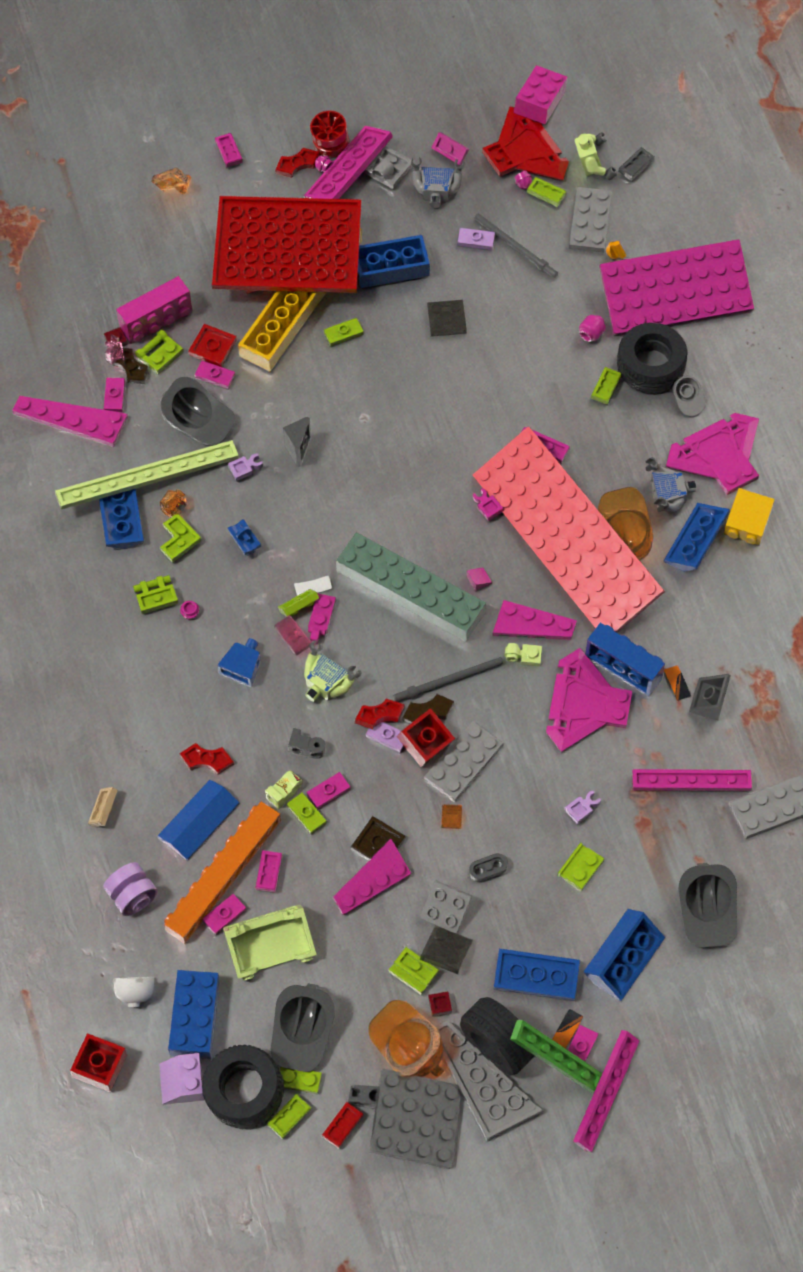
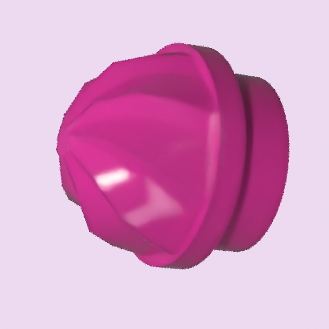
M320 156L315 161V167L322 173L327 170L333 161L328 156Z
M527 171L520 172L514 177L516 180L515 184L521 189H528L532 183L531 174H528Z

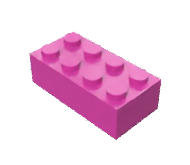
M179 276L116 309L119 327H121L123 334L130 344L142 340L143 337L157 332L160 328L172 324L175 320L185 317L193 311L190 291Z

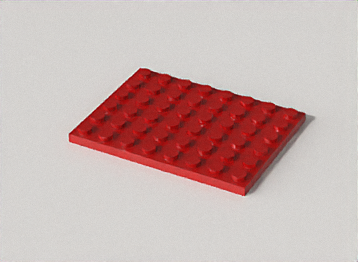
M219 196L212 289L357 293L362 200Z

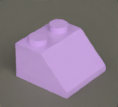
M199 1053L178 1055L159 1064L163 1105L204 1100L202 1093V1067Z

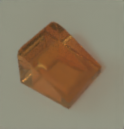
M442 805V828L461 829L462 805Z

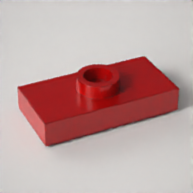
M346 1102L324 1131L322 1137L339 1149L364 1114Z

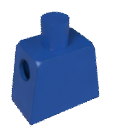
M251 638L247 640L245 646L240 643H234L217 665L219 674L252 687L261 661L260 652L256 651L259 643Z

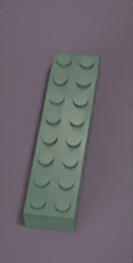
M357 532L336 560L337 572L465 642L486 613V602Z

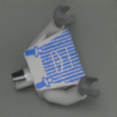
M419 157L418 165L413 163L412 158L411 165L414 167L412 171L413 184L417 191L423 194V199L430 201L431 207H440L441 202H447L449 197L454 195L460 188L463 174L461 170L465 168L464 161L461 167H457L458 159L455 160L456 172L451 168L421 167V170H419V166L422 163L421 158Z
M650 457L645 461V463L649 464L646 466V471H653L650 482L657 511L676 512L686 503L687 493L696 492L695 481L684 482L681 472H676L659 465L654 457Z

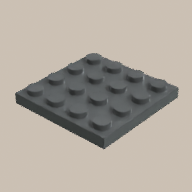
M382 1069L380 1072L369 1153L446 1169L452 1168L461 1099L459 1086Z

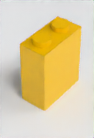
M738 488L724 534L733 539L744 540L749 544L760 545L775 499Z

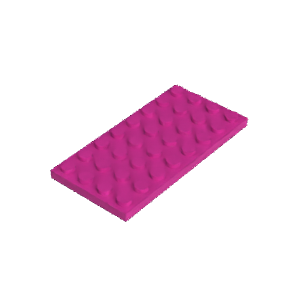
M740 239L599 265L613 335L626 333L631 328L643 323H660L668 326L754 309Z

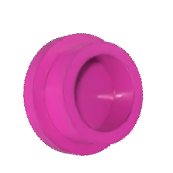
M193 601L184 602L180 608L181 615L186 619L197 617L199 614L198 604Z

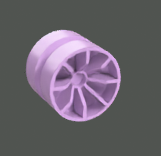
M137 862L129 863L116 870L103 885L110 898L115 900V905L123 916H130L149 905L158 893L150 879L146 878V873Z

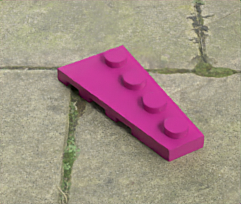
M503 600L492 636L509 635V637L528 636V638L546 637V639L571 640L577 620Z
M389 839L332 897L342 915L411 874L392 839Z

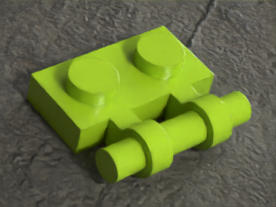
M162 575L157 576L154 580L147 582L144 580L140 584L133 586L135 593L143 592L136 595L142 614L178 604L173 584L165 586V584L171 582L169 575L164 577ZM159 586V588L151 591L148 590L150 588Z

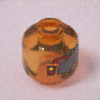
M178 489L176 491L168 490L159 502L161 512L170 518L174 515H180L187 506V501L184 498L186 495Z

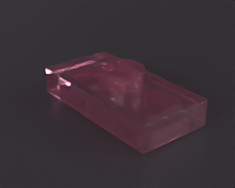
M290 615L274 625L275 630L296 656L309 648L310 640Z

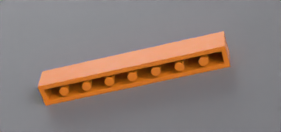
M262 801L257 806L254 805L249 812L250 816L246 821L243 820L239 824L238 831L234 836L231 835L227 839L224 849L215 854L213 863L204 868L201 873L202 877L198 882L195 881L190 886L187 896L185 898L182 897L177 903L176 910L173 913H169L165 918V930L182 943L186 944L203 922L202 919L211 912L281 822L280 813Z

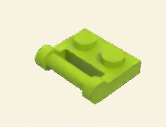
M162 329L142 349L139 348L135 351V355L156 374L162 372L184 353L183 348ZM163 341L164 344L161 347H159L154 353H152L149 357L146 355L157 344Z

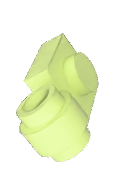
M509 643L505 647L504 656L509 662H516L518 658H521V665L540 666L542 646L523 644L522 650H520L518 644Z

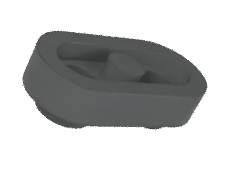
M500 853L481 858L471 863L469 875L477 882L501 875L507 870L508 860ZM499 863L501 867L496 868L494 864ZM481 870L483 873L478 875L476 871Z

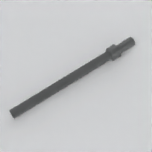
M479 213L475 215L474 219L491 232H495V235L536 264L539 270L545 271L553 278L558 275V272L550 267L547 261L538 258Z
M495 658L416 687L414 685L410 686L407 690L394 694V701L397 702L408 697L411 699L417 697L422 692L503 664L502 658Z

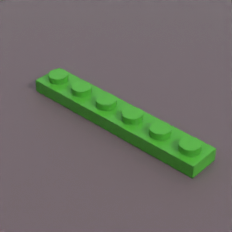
M524 1020L516 1021L510 1040L590 1093L595 1092L602 1076L601 1072Z

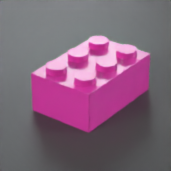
M536 65L516 96L514 113L546 124L566 92L568 77Z

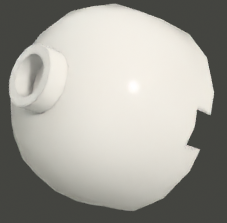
M154 977L113 978L114 993L121 1002L128 1003V1007H140V1002L150 999L154 992Z

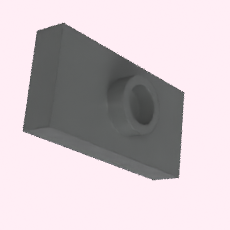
M641 147L619 167L618 172L633 181L654 161L655 156Z

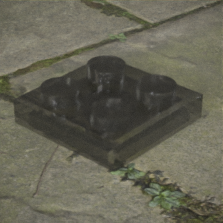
M463 300L427 302L431 337L467 334Z
M435 925L420 960L458 974L473 940Z

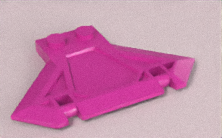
M733 413L730 415L731 421L726 422L722 419L684 438V445L680 446L677 442L672 444L666 467L714 478L727 495L738 490V488L750 484L759 478V474L749 462L759 418Z
M581 648L559 660L558 668L563 669V674H556L548 718L554 721L553 726H547L546 729L547 735L558 749L563 752L604 725L626 729L632 690L611 687ZM571 671L576 672L575 676L570 675ZM561 723H566V728L561 727Z

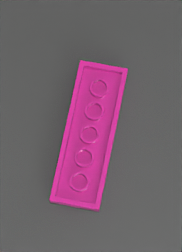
M364 126L306 192L304 197L340 199L393 138L392 133Z

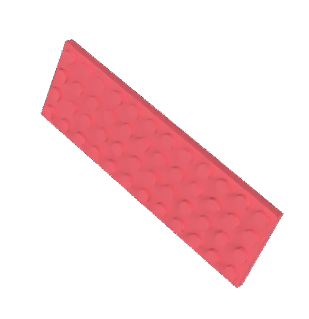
M529 426L473 474V477L486 490L489 496L493 495L504 510L502 513L595 628L601 622L604 625L611 626L618 633L665 593L664 589Z

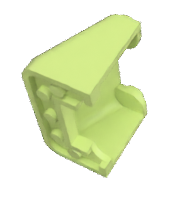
M301 905L284 908L223 928L238 979L248 980L253 978L254 973L258 970L294 959L307 962L313 959L312 956L317 955L304 909Z

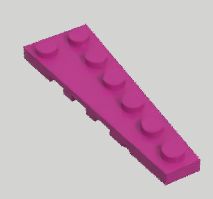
M19 396L12 409L14 415L112 447L115 446L128 419L126 413Z

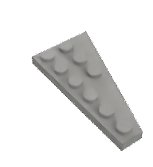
M449 1021L429 1029L436 1046L459 1086L486 1140L542 1113L543 1110L539 1106H536L490 1060L486 1059Z

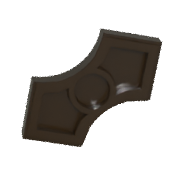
M114 347L112 366L119 367L126 373L127 383L146 384L148 366L139 363L134 358L132 348Z
M436 694L433 699L425 703L410 702L402 720L411 724L430 708L439 719L446 720L454 705V701Z

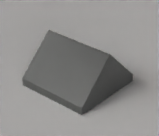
M304 417L283 427L285 448L298 467H301L311 438L309 417Z
M722 674L699 678L689 712L718 721L731 675Z

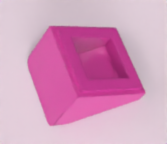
M483 567L467 570L466 576L475 591L492 584Z

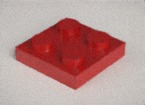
M204 324L188 350V354L202 361L222 367L237 341V336Z

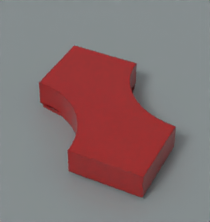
M303 147L296 155L281 156L275 169V174L292 178L299 170L306 168L314 169L315 161L320 156V152Z
M386 698L383 703L376 706L363 705L355 718V724L374 729L381 722H398L404 711L405 704Z
M195 743L179 753L190 771L195 768L205 767L215 771L218 775L234 765V761L223 747L216 750H207Z

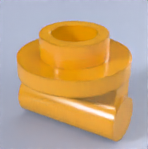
M620 241L608 244L606 252L612 260L626 257Z

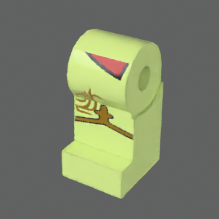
M291 770L286 772L276 784L265 790L266 799L280 809L301 787L303 780Z

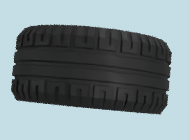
M643 323L631 328L625 333L619 344L617 368L618 372L621 373V378L633 389L644 393H661L673 388L675 381L682 377L685 372L688 355L685 341L677 331L660 323ZM655 350L665 355L668 361L659 366H649L642 363L636 355L642 351Z
M490 997L480 998L461 1017L460 1027L468 1041L504 1074L509 1076L518 1074L535 1057V1055L510 1040L516 1021L519 1019L498 1001Z
M234 1045L224 1049V1051H220L208 1063L209 1065L206 1067L203 1075L202 1093L207 1106L217 1119L230 1127L248 1129L249 1127L253 1128L263 1124V1122H266L277 1112L283 1098L284 1080L277 1064L264 1050L251 1045ZM241 1070L256 1071L262 1079V1087L258 1095L253 1100L244 1104L230 1102L224 1092L228 1079L234 1073Z

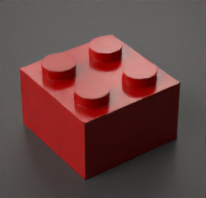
M431 708L404 728L397 736L421 767L455 740V737Z
M87 1033L70 1069V1073L77 1080L111 1093L126 1060V1049Z

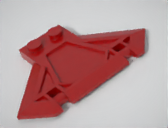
M512 106L509 107L499 140L482 148V153L499 177L518 169L563 181L569 164L566 157H559L562 151L542 124L514 113V107Z

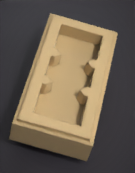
M113 787L100 789L88 822L90 826H105L108 816L112 811L117 789Z

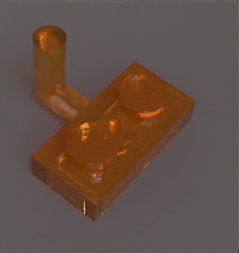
M176 167L154 175L151 182L162 191L175 188L181 194H185L191 181V176L185 175Z

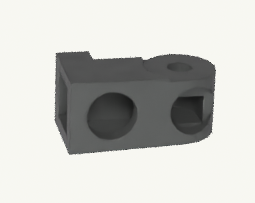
M293 728L288 744V752L319 759L325 754V741L320 737L311 738L303 736L300 729Z
M350 1086L348 1103L356 1107L375 1108L378 1086Z

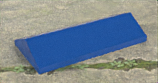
M135 489L99 499L106 547L127 549L144 543Z
M697 503L666 555L664 562L683 572L697 570L729 515L730 509Z
M209 780L157 837L188 861L240 803L223 786Z

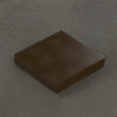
M372 816L352 844L351 850L370 860L389 839H392L398 850L406 836Z

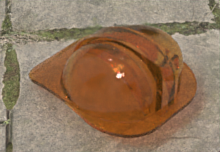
M625 487L603 494L598 505L599 512L640 561L643 560L650 553L653 545V531L643 495L634 487Z
M401 1000L390 1001L369 1023V1036L372 1042L384 1056L393 1071L399 1072L400 1076L410 1077L415 1075L424 1077L432 1073L438 1078L445 1071L439 1065L444 1054L439 1030L409 1003Z

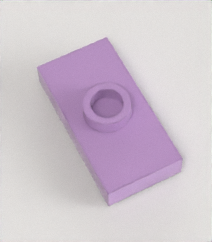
M460 228L457 246L493 250L495 232Z
M384 722L377 724L374 729L369 728L366 733L367 738L399 753L404 748L397 738L401 730Z

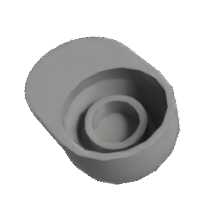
M682 376L675 381L673 394L680 411L688 416H695L701 413L706 401L699 381L691 376Z

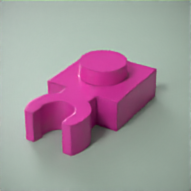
M481 488L482 496L478 497L473 493V500L478 503V510L490 521L504 510L493 495L488 498L486 490Z

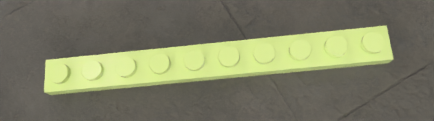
M231 440L55 490V495L62 510L237 460L239 455Z

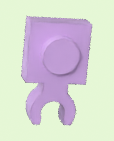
M258 453L253 454L249 460H246L244 456L228 463V467L236 481L252 475V469H261L263 467L262 461L254 462L259 459Z
M594 791L588 792L586 799L583 800L579 796L565 807L566 813L576 824H579L592 814L593 810L591 807L600 805V798L596 801L590 799L594 796Z

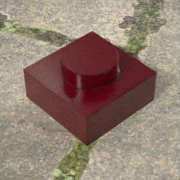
M121 327L104 333V338L111 351L114 350V347L128 345Z
M448 991L428 995L432 1017L452 1013Z

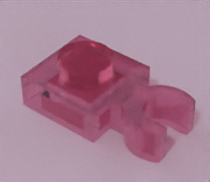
M112 334L111 341L105 342L107 347L105 356L106 361L113 365L116 360L122 357L123 348L119 338Z

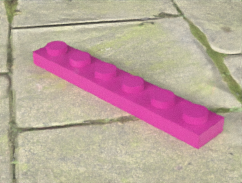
M632 770L633 790H752L751 770Z
M625 1030L620 1032L573 1140L574 1143L587 1152H592L639 1044V1040Z

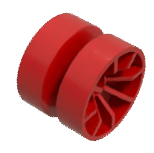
M328 110L318 113L312 119L310 131L315 150L320 152L321 156L338 157L350 143L347 124L343 115L339 112Z

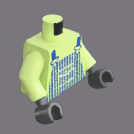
M603 132L596 136L584 133L575 138L574 140L586 177L596 174L612 180L617 176L614 173L616 171L614 167L611 166L606 170L601 166L595 144L600 146L607 141L602 138L605 135Z
M316 640L312 641L309 646L312 652H309L305 663L304 677L306 679V686L310 688L305 696L314 702L319 695L329 700L332 697L346 694L354 683V678L360 677L362 672L358 670L354 675L353 671L356 666H350L347 671L320 653L318 655L317 652L323 649V644L320 643L319 648L315 649L314 644Z

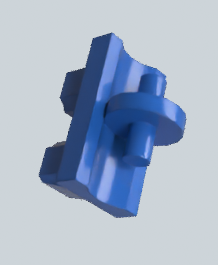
M244 519L236 525L227 528L244 555L249 556L261 547V543Z

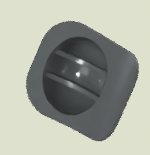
M190 377L176 379L159 399L165 420L175 429L184 432L205 445L221 443L235 423L233 412L210 394L198 381Z
M698 863L697 866H693L683 873L678 887L686 936L697 947L729 945L737 934L736 878L732 871L724 865Z
M310 983L306 986L291 985L285 988L278 996L270 1048L272 1059L278 1066L309 1072L315 1069L322 1061L335 1016V1007L331 997L325 991L318 989V985Z

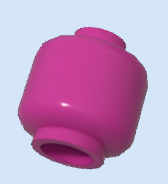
M588 315L579 326V334L587 342L597 341L606 330L604 319L598 315Z

